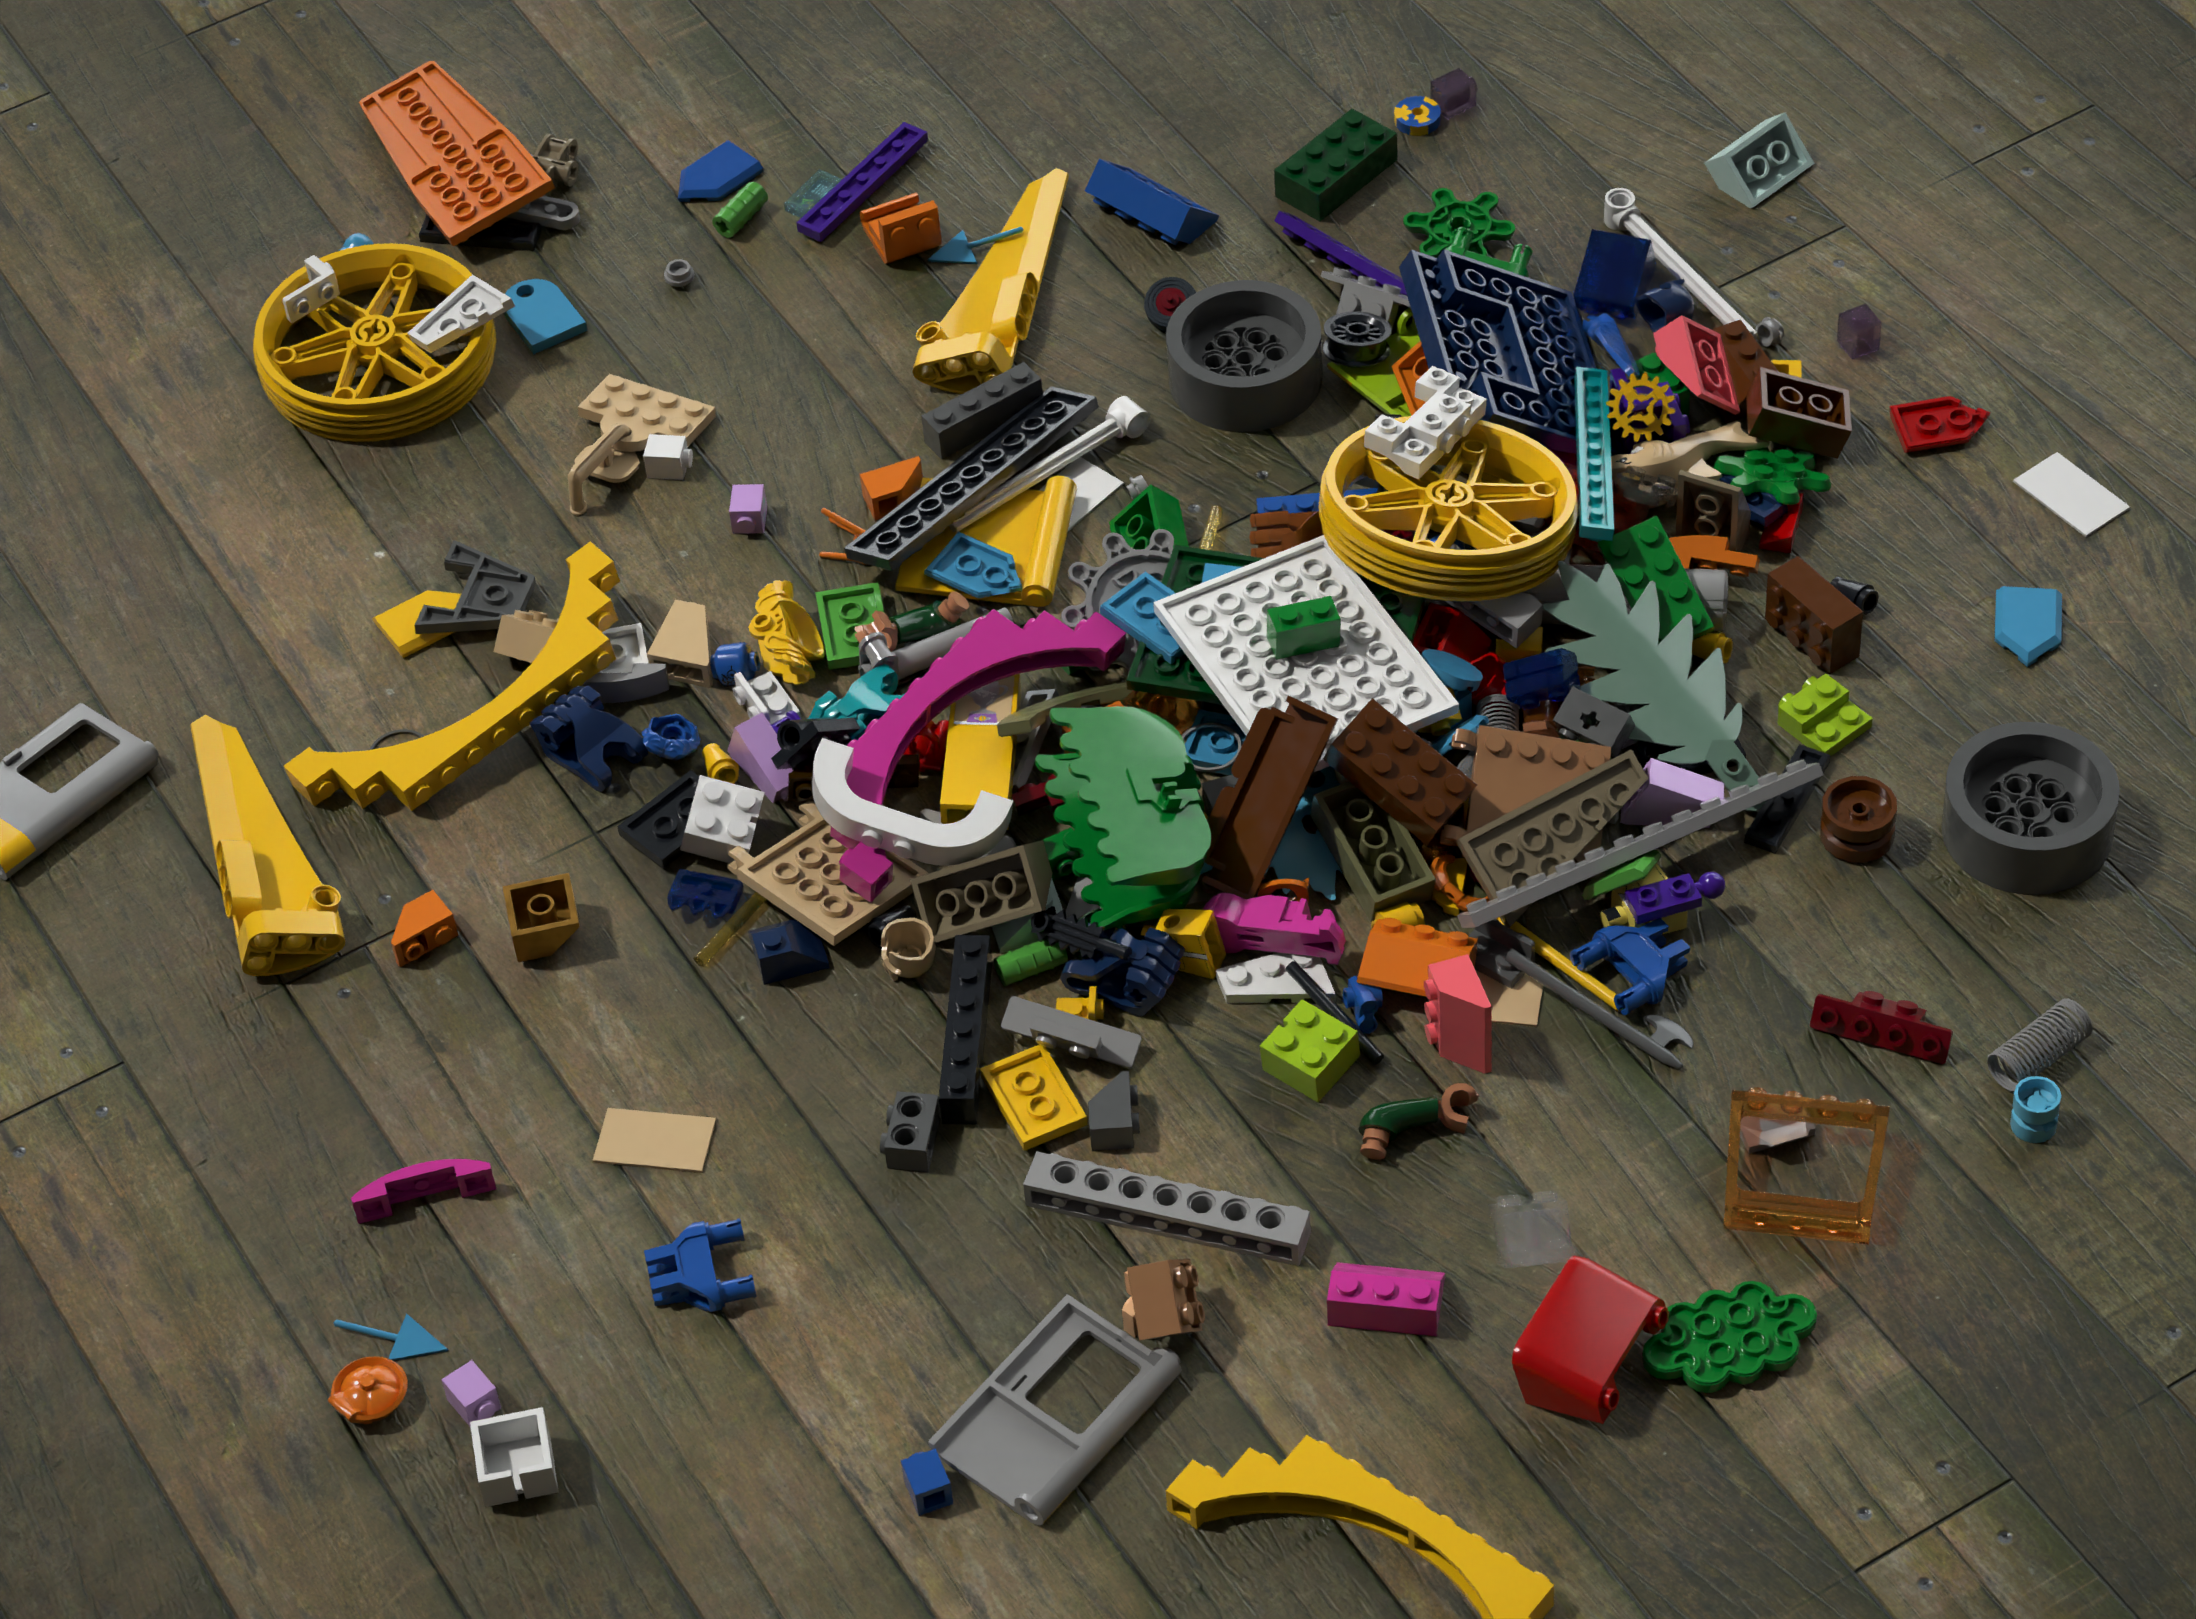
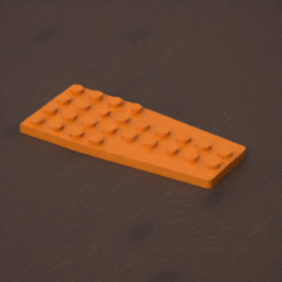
M435 61L426 62L364 97L359 102L363 113L416 201L453 247L555 189L552 179L520 141Z

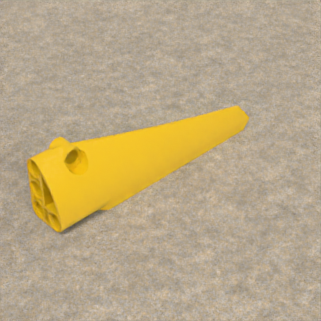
M207 715L192 722L190 726L225 912L228 919H233L243 972L250 976L284 974L314 965L339 952L345 946L342 922L338 912L341 895L334 887L322 885L280 813L237 728L221 723Z

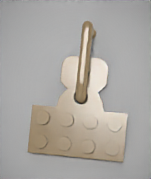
M609 374L578 406V417L600 423L601 437L593 445L583 449L575 458V464L568 473L570 512L574 515H582L587 511L588 504L583 498L582 483L589 475L614 483L628 480L640 467L635 451H641L646 448L649 434L686 436L688 447L716 417L715 407Z

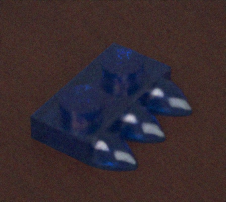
M679 869L668 893L667 901L672 912L687 905L694 916L708 909L711 910L713 917L717 920L728 913L734 914L744 886L743 882L738 879Z

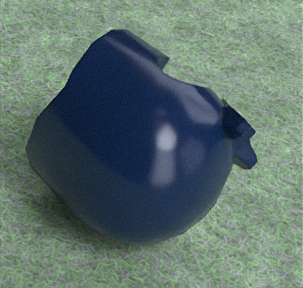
M1684 279L1664 282V284L1659 285V288H1653L1636 298L1638 311L1648 323L1652 333L1681 315L1692 320L1694 316V302L1690 293L1681 285L1685 282Z

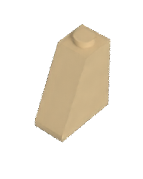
M675 599L647 653L648 663L666 664L669 680L711 688L713 685V675L710 666V636L705 605Z

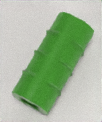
M756 182L747 183L737 192L733 199H729L728 204L721 208L720 212L713 218L712 223L717 232L726 238L733 237L740 229H743V226L768 201L767 192Z
M1047 938L1043 942L1037 941L1029 945L1025 944L1023 947L1013 951L1009 950L1008 953L995 957L993 960L998 978L1005 987L1067 963L1068 955L1066 948L1064 950L1060 949L1059 942L1050 946Z

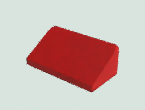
M1799 493L1800 500L1797 504L1788 505V512L1766 528L1764 527L1759 549L1791 553L1803 509V493Z

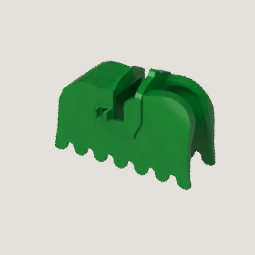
M1135 707L1051 708L1049 716L1052 722L1059 726H1067L1071 730V732L1065 733L1060 737L1061 748L1065 751L1076 753L1037 755L1035 764L1040 771L1052 773L1056 776L1055 779L1049 780L1046 783V794L1051 798L1062 799L1065 802L1064 805L1058 806L1055 809L1054 819L1060 824L1070 825L1074 828V831L1064 835L1063 845L1068 850L1079 851L1083 854V857L1075 859L1073 862L1072 871L1078 877L1089 878L1093 882L1084 886L1081 891L1083 901L1088 904L1098 905L1102 909L1093 913L1090 925L1097 922L1099 927L1103 926L1107 930L1126 924L1161 918L1163 911L1167 909L1185 908L1194 893L1201 869L1211 846V831L1204 815V803L1198 792L1202 785L1199 777L1196 776L1197 773L1192 760L1187 755L1185 743L1179 731L1158 715Z

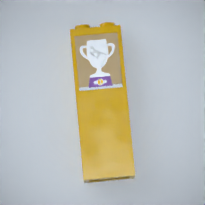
M1020 673L985 685L951 704L940 799L941 824L954 823L968 816L973 810L981 790L1011 800L1017 735L999 736L997 724L1005 717L1020 710Z

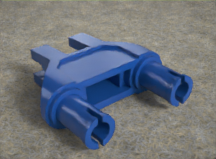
M1659 918L1639 928L1629 926L1604 927L1594 933L1592 941L1570 952V959L1574 966L1581 963L1577 966L1578 970H1584L1587 966L1600 959L1609 961L1633 985V987L1614 996V1003L1618 1011L1621 1010V1014L1627 1015L1645 1003L1654 1005L1662 1001L1666 978L1687 966L1688 960L1684 955L1690 952V947L1680 939L1660 949L1661 946L1666 944V938L1662 934L1668 931L1669 926Z
M740 1218L714 1225H709L708 1222L704 1223V1221L695 1222L689 1225L673 1243L644 1250L655 1306L686 1302L699 1309L713 1312L722 1310V1307H725L727 1302L757 1297L752 1274L720 1282V1279H716L710 1251L714 1250L713 1246L745 1241Z

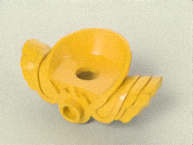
M775 580L759 591V599L755 603V609L758 614L751 620L749 631L751 636L758 640L763 665L767 672L771 671L774 676L783 677V682L787 684H804L810 679L815 678V672L808 661H817L824 658V644L810 615L801 605L793 601V584L787 580Z

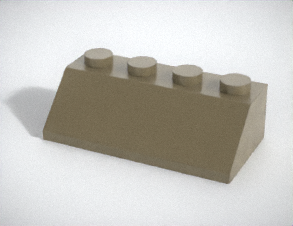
M1041 840L912 878L910 881L921 919L931 927L936 943L953 938L955 935H963L1044 911L1048 899L1052 870L1044 842Z

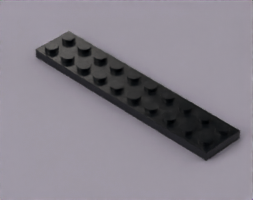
M1051 386L844 547L847 559L891 571L900 567L902 562L912 554L920 551L931 539L943 533L945 528L963 517L969 509L983 501L997 487L1005 484L1007 479L1025 468L1036 456L1044 453L1055 441L1067 435L1068 431L1074 426L1086 420L1088 415L1099 408L1096 396Z

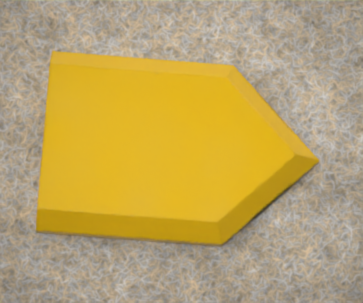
M427 590L372 619L402 658H405L454 633L416 634L414 625L423 605L455 609L461 593Z

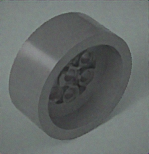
M1238 280L1216 284L1200 290L1187 298L1174 311L1168 322L1166 346L1171 395L1185 414L1203 425L1230 432H1256L1271 429L1301 415L1310 407L1319 394L1323 379L1320 321L1313 307L1302 296L1286 287L1256 280Z
M2014 722L1986 729L1966 741L1957 750L1949 764L1941 824L1945 846L1953 860L1966 873L1976 880L2002 891L2015 894L2042 895L2061 892L2075 887L2093 876L2103 866L2111 851L2120 793L2117 773L2108 757L2100 748L2087 738L2069 729L2040 722Z

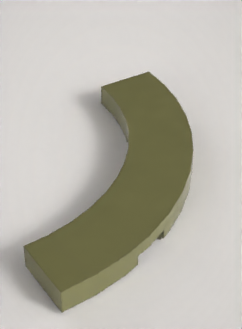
M1123 681L1058 696L1023 708L1005 717L997 724L998 734L1001 737L1031 733L1035 728L1046 723V716H1049L1051 708H1081V705H1103L1116 701L1141 698L1144 692L1127 690V683Z

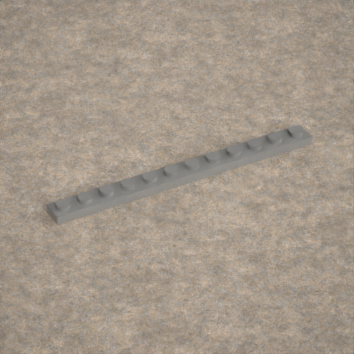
M1805 760L1796 761L1787 765V772L1777 775L1776 772H1772L1757 779L1759 784L1751 788L1746 784L1728 791L1730 794L1728 798L1721 801L1719 797L1711 798L1700 803L1701 809L1691 813V810L1688 809L1671 816L1672 822L1666 825H1662V822H1657L1642 829L1643 835L1636 838L1632 834L1613 841L1615 847L1606 851L1603 847L1591 850L1584 854L1585 860L1575 864L1574 860H1570L1555 866L1556 872L1546 876L1545 873L1531 876L1525 880L1527 885L1516 889L1515 885L1501 889L1496 892L1498 897L1487 902L1486 898L1469 903L1466 905L1468 911L1457 915L1462 928L1478 927L1824 775L1819 763L1806 764Z

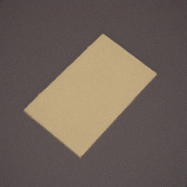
M1475 970L1492 1006V1023L1537 1027L1543 991L1541 983L1524 974L1511 989Z
M607 1108L593 1162L702 1173L716 1118Z

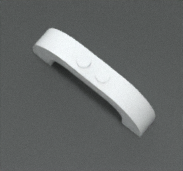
M824 738L821 739L813 762V798L822 817L841 834L862 842L868 847L881 848L893 852L904 859L911 858L927 864L943 866L958 865L978 859L991 851L1004 836L1011 820L1013 800L981 790L973 810L962 820L949 824L930 822L864 800L854 794L846 782L853 766L854 748Z

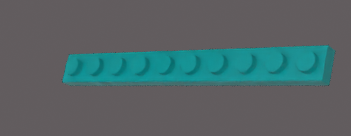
M1576 366L1574 379L1579 537L1587 538L1591 541H1612L1614 534L1610 419L1607 418L1609 406L1606 405V401H1609L1608 372L1602 369Z

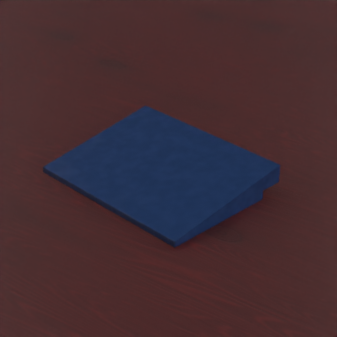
M1411 249L1399 266L1428 368L1430 369L1434 366L1460 377L1459 388L1486 398V412L1480 420L1513 429L1539 442L1547 449L1577 454L1574 379L1576 366L1597 368L1572 292L1443 249L1438 258ZM1609 418L1611 457L1625 454L1617 429L1614 430L1612 428L1615 424L1614 420Z

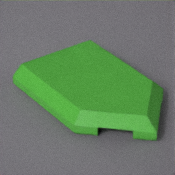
M1657 850L1649 851L1595 875L1584 889L1582 894L1584 900L1592 899L1645 878L1660 860V852Z

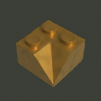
M569 873L502 886L518 962L551 956L580 927Z

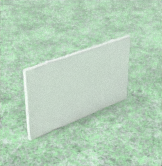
M2058 452L2013 480L2026 493L2085 537H2088L2130 509L2129 505Z
M1081 457L1074 460L1057 475L1072 479L1077 486L1068 531L1124 485V482ZM1046 485L1043 486L1039 491H1045Z

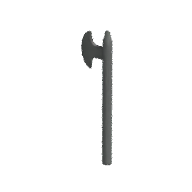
M1514 949L1508 952L1505 961L1663 1064L1677 1069L1683 1067V1064L1677 1057L1666 1049L1673 1042L1680 1043L1689 1048L1693 1047L1692 1037L1679 1024L1659 1015L1644 1016L1656 1030L1649 1038Z

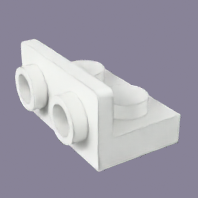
M771 671L749 681L744 678L741 672L734 674L736 687L733 688L734 697L740 706H746L750 719L763 712L769 723L773 724L786 717V713L790 710L795 711L801 718L799 709Z

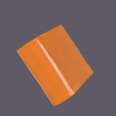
M913 193L860 211L862 227L885 264L942 245L938 207L933 200L918 205L919 196L917 193Z

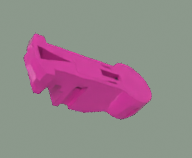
M1219 893L1213 896L1202 908V910L1214 911L1226 953H1237L1243 949L1323 957L1326 958L1328 964L1338 965L1345 948L1343 947L1346 941L1344 932L1336 922L1331 909H1324L1321 916H1314L1312 920L1307 899L1301 898L1300 902L1290 901L1288 897L1274 895L1243 899L1234 894Z

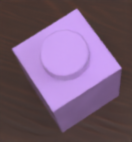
M764 484L732 485L729 514L733 534L764 533L767 513Z
M472 1360L441 1379L448 1402L469 1426L471 1421L491 1418L496 1411L501 1409L496 1387Z

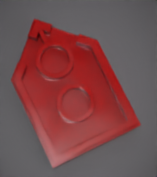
M1952 396L1889 407L1890 417L1904 453L1968 443L1990 416V412L1981 408L1975 410L1962 404V400Z

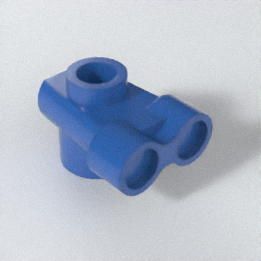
M1353 976L1348 979V987L1343 989L1344 1005L1346 1008H1353L1359 1029L1363 1033L1369 1034L1375 1031L1378 1026L1377 1020L1373 1015L1378 1011V1008L1382 1007L1381 987L1357 983L1358 976Z

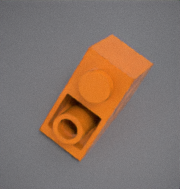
M919 456L860 474L862 495L875 521L882 519L919 490L923 478Z
M434 890L403 906L391 940L396 963L399 967L418 959L425 953L446 944L458 936L453 913Z

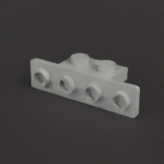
M1334 267L1333 272L1322 271V278L1344 285L1336 314L1344 312L1375 314L1384 318L1390 324L1391 329H1393L1399 304L1410 307L1408 297L1400 294L1401 288L1383 284L1382 288L1375 285V279L1360 275L1358 279L1351 277V271Z
M1015 996L1010 998L1001 1023L1003 1030L1035 1039L1036 1043L1048 1048H1055L1057 1046L1069 1050L1070 1054L1080 1058L1088 1059V1057H1092L1128 1069L1133 1067L1142 1041L1141 1036Z

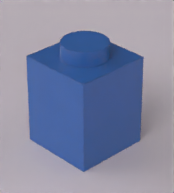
M936 1448L927 1452L915 1453L909 1458L901 1460L904 1483L918 1516L954 1504L951 1484Z

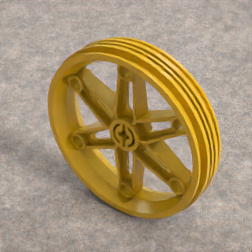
M395 243L362 245L319 258L323 263L327 262L333 268L340 295L305 316L319 324L328 332L326 334L289 347H280L288 332L302 319L300 318L294 323L287 320L282 300L287 295L309 283L306 266L285 279L272 292L260 310L254 331L253 354L263 390L275 408L291 423L312 434L329 439L373 442L399 438L427 429L445 420L466 405L484 384L493 364L496 347L494 319L463 335V337L471 335L468 345L460 356L447 368L439 365L423 351V348L411 341L407 333L435 309L409 312L417 288L434 291L448 297L473 275L466 267L451 257L421 246ZM380 287L366 310L341 298V296L357 291ZM395 294L399 298L393 315L390 318L383 316V312ZM332 310L354 324L351 328L343 326L328 314L329 311ZM399 355L405 356L420 367L422 372L419 374L396 359ZM360 365L367 367L368 369L356 390L350 388L357 367ZM340 371L331 397L309 392L291 382L298 377ZM384 373L411 386V388L400 392L369 398Z
M1411 416L1399 417L1394 419L1399 422L1405 423ZM1479 420L1465 437L1462 436L1454 444L1452 450L1449 453H1445L1434 464L1446 466L1441 474L1429 469L1420 479H1416L1405 474L1398 465L1386 456L1364 447L1365 430L1369 426L1346 438L1334 450L1325 467L1321 479L1318 509L1322 531L1330 548L1338 558L1358 574L1379 585L1412 596L1444 601H1482L1524 592L1544 582L1559 569L1558 562H1564L1575 538L1579 506L1575 484L1566 466L1556 455L1539 442L1513 429L1495 423ZM1461 471L1469 474L1466 484L1456 480ZM1484 472L1513 484L1480 483ZM1365 477L1376 480L1388 490L1362 496L1347 495L1344 497L1348 487ZM1552 516L1553 519L1548 529L1533 538L1520 532L1509 523L1510 521L1533 517L1548 518ZM1430 529L1441 533L1435 543L1427 540ZM1381 530H1416L1413 542H1409ZM1458 539L1478 550L1450 549V547Z

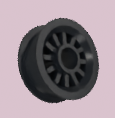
M1344 312L1334 315L1324 324V333L1328 339L1323 344V353L1329 360L1343 366L1369 367L1385 361L1390 355V346L1386 340L1391 335V326L1384 318L1367 312Z

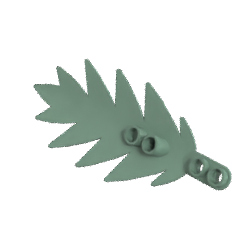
M1559 561L1557 565L1562 585L1569 600L1546 603L1543 605V610L1560 622L1593 635V637L1547 648L1545 654L1580 665L1618 670L1577 687V689L1604 702L1646 705L1628 713L1635 723V727L1628 739L1664 746L1682 747L1660 754L1657 757L1659 761L1682 765H1692L1707 761L1728 791L1748 784L1749 788L1759 784L1757 780L1759 776L1734 743L1741 731L1742 704L1737 703L1724 720L1726 681L1721 649L1716 648L1688 678L1692 660V616L1686 614L1658 644L1660 629L1659 601L1654 581L1649 582L1628 614L1620 582L1609 564H1605L1597 582H1595L1580 570L1563 561ZM1727 762H1735L1738 770L1736 772L1728 770ZM1766 801L1761 802L1745 810L1757 811L1761 809V807L1763 806V804L1766 803Z

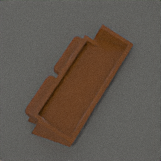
M1289 695L1285 701L1289 703L1285 712L1275 707L1271 709L1262 708L1257 712L1231 769L1233 776L1238 778L1234 788L1227 786L1221 790L1207 820L1211 831V846L1204 863L1213 866L1209 876L1204 875L1202 882L1243 899L1256 897L1338 721V718Z

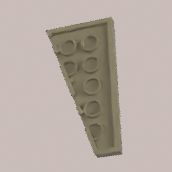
M1631 749L1459 838L1456 843L1491 901L1498 898L1496 895L1497 891L1513 885L1516 886V889L1527 885L1525 881L1527 878L1540 873H1545L1546 876L1556 872L1555 866L1573 860L1647 781L1648 776ZM1532 903L1500 916L1504 926L1510 928Z

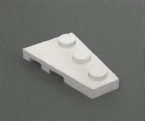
M471 275L407 334L413 343L432 353L510 310L515 305L509 296L476 276Z

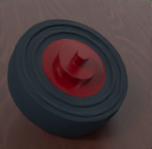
M1166 277L1158 280L1149 288L1145 296L1144 309L1147 318L1156 328L1166 331L1174 311L1182 302L1195 294L1196 290L1189 282L1182 278Z

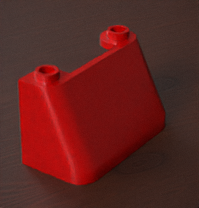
M1576 1255L1570 1257L1513 1350L1512 1366L1525 1403L1604 1424L1610 1412L1614 1411L1619 1403L1620 1395L1616 1389L1613 1377L1642 1329L1646 1333L1655 1335L1668 1322L1669 1311L1663 1299L1591 1259Z

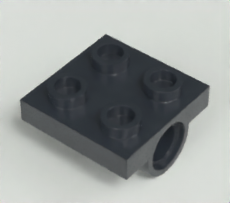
M835 717L787 720L780 725L777 732V741L781 750L771 760L777 770L789 768L796 770L814 761L822 738L847 746L852 741L851 737L860 727L855 718L837 719Z

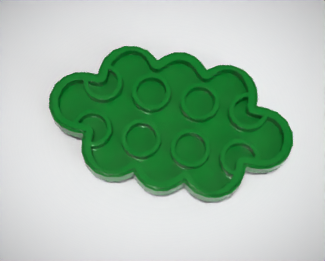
M1757 1281L1742 1282L1735 1286L1730 1293L1717 1289L1708 1290L1700 1295L1695 1304L1680 1302L1667 1307L1669 1318L1666 1326L1661 1329V1333L1652 1336L1644 1344L1642 1351L1643 1366L1649 1374L1659 1379L1669 1380L1683 1377L1689 1387L1703 1393L1716 1392L1724 1388L1729 1381L1739 1384L1753 1383L1761 1377L1764 1370L1783 1371L1795 1364L1799 1355V1340L1809 1336L1815 1329L1817 1322L1816 1307L1808 1298L1802 1295L1786 1294L1777 1297L1769 1286Z

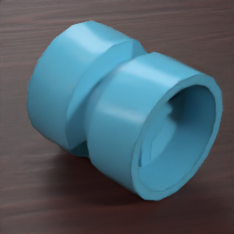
M2032 1076L2021 1080L2016 1085L2010 1125L2013 1133L2021 1140L2030 1143H2042L2051 1139L2056 1133L2061 1092L2055 1082L2045 1077Z

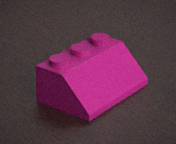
M1337 1262L1331 1271L1327 1295L1328 1326L1437 1336L1445 1273Z

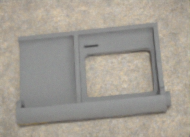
M1067 1294L928 1441L931 1450L936 1448L939 1458L1029 1522L1039 1526L1043 1525L1181 1374L1180 1358L1169 1348L1162 1349L1156 1347L1150 1350L1129 1336L1125 1331L1117 1328ZM1091 1335L1139 1367L1140 1372L1083 1433L1076 1434L1030 1403L1026 1397L1083 1336Z

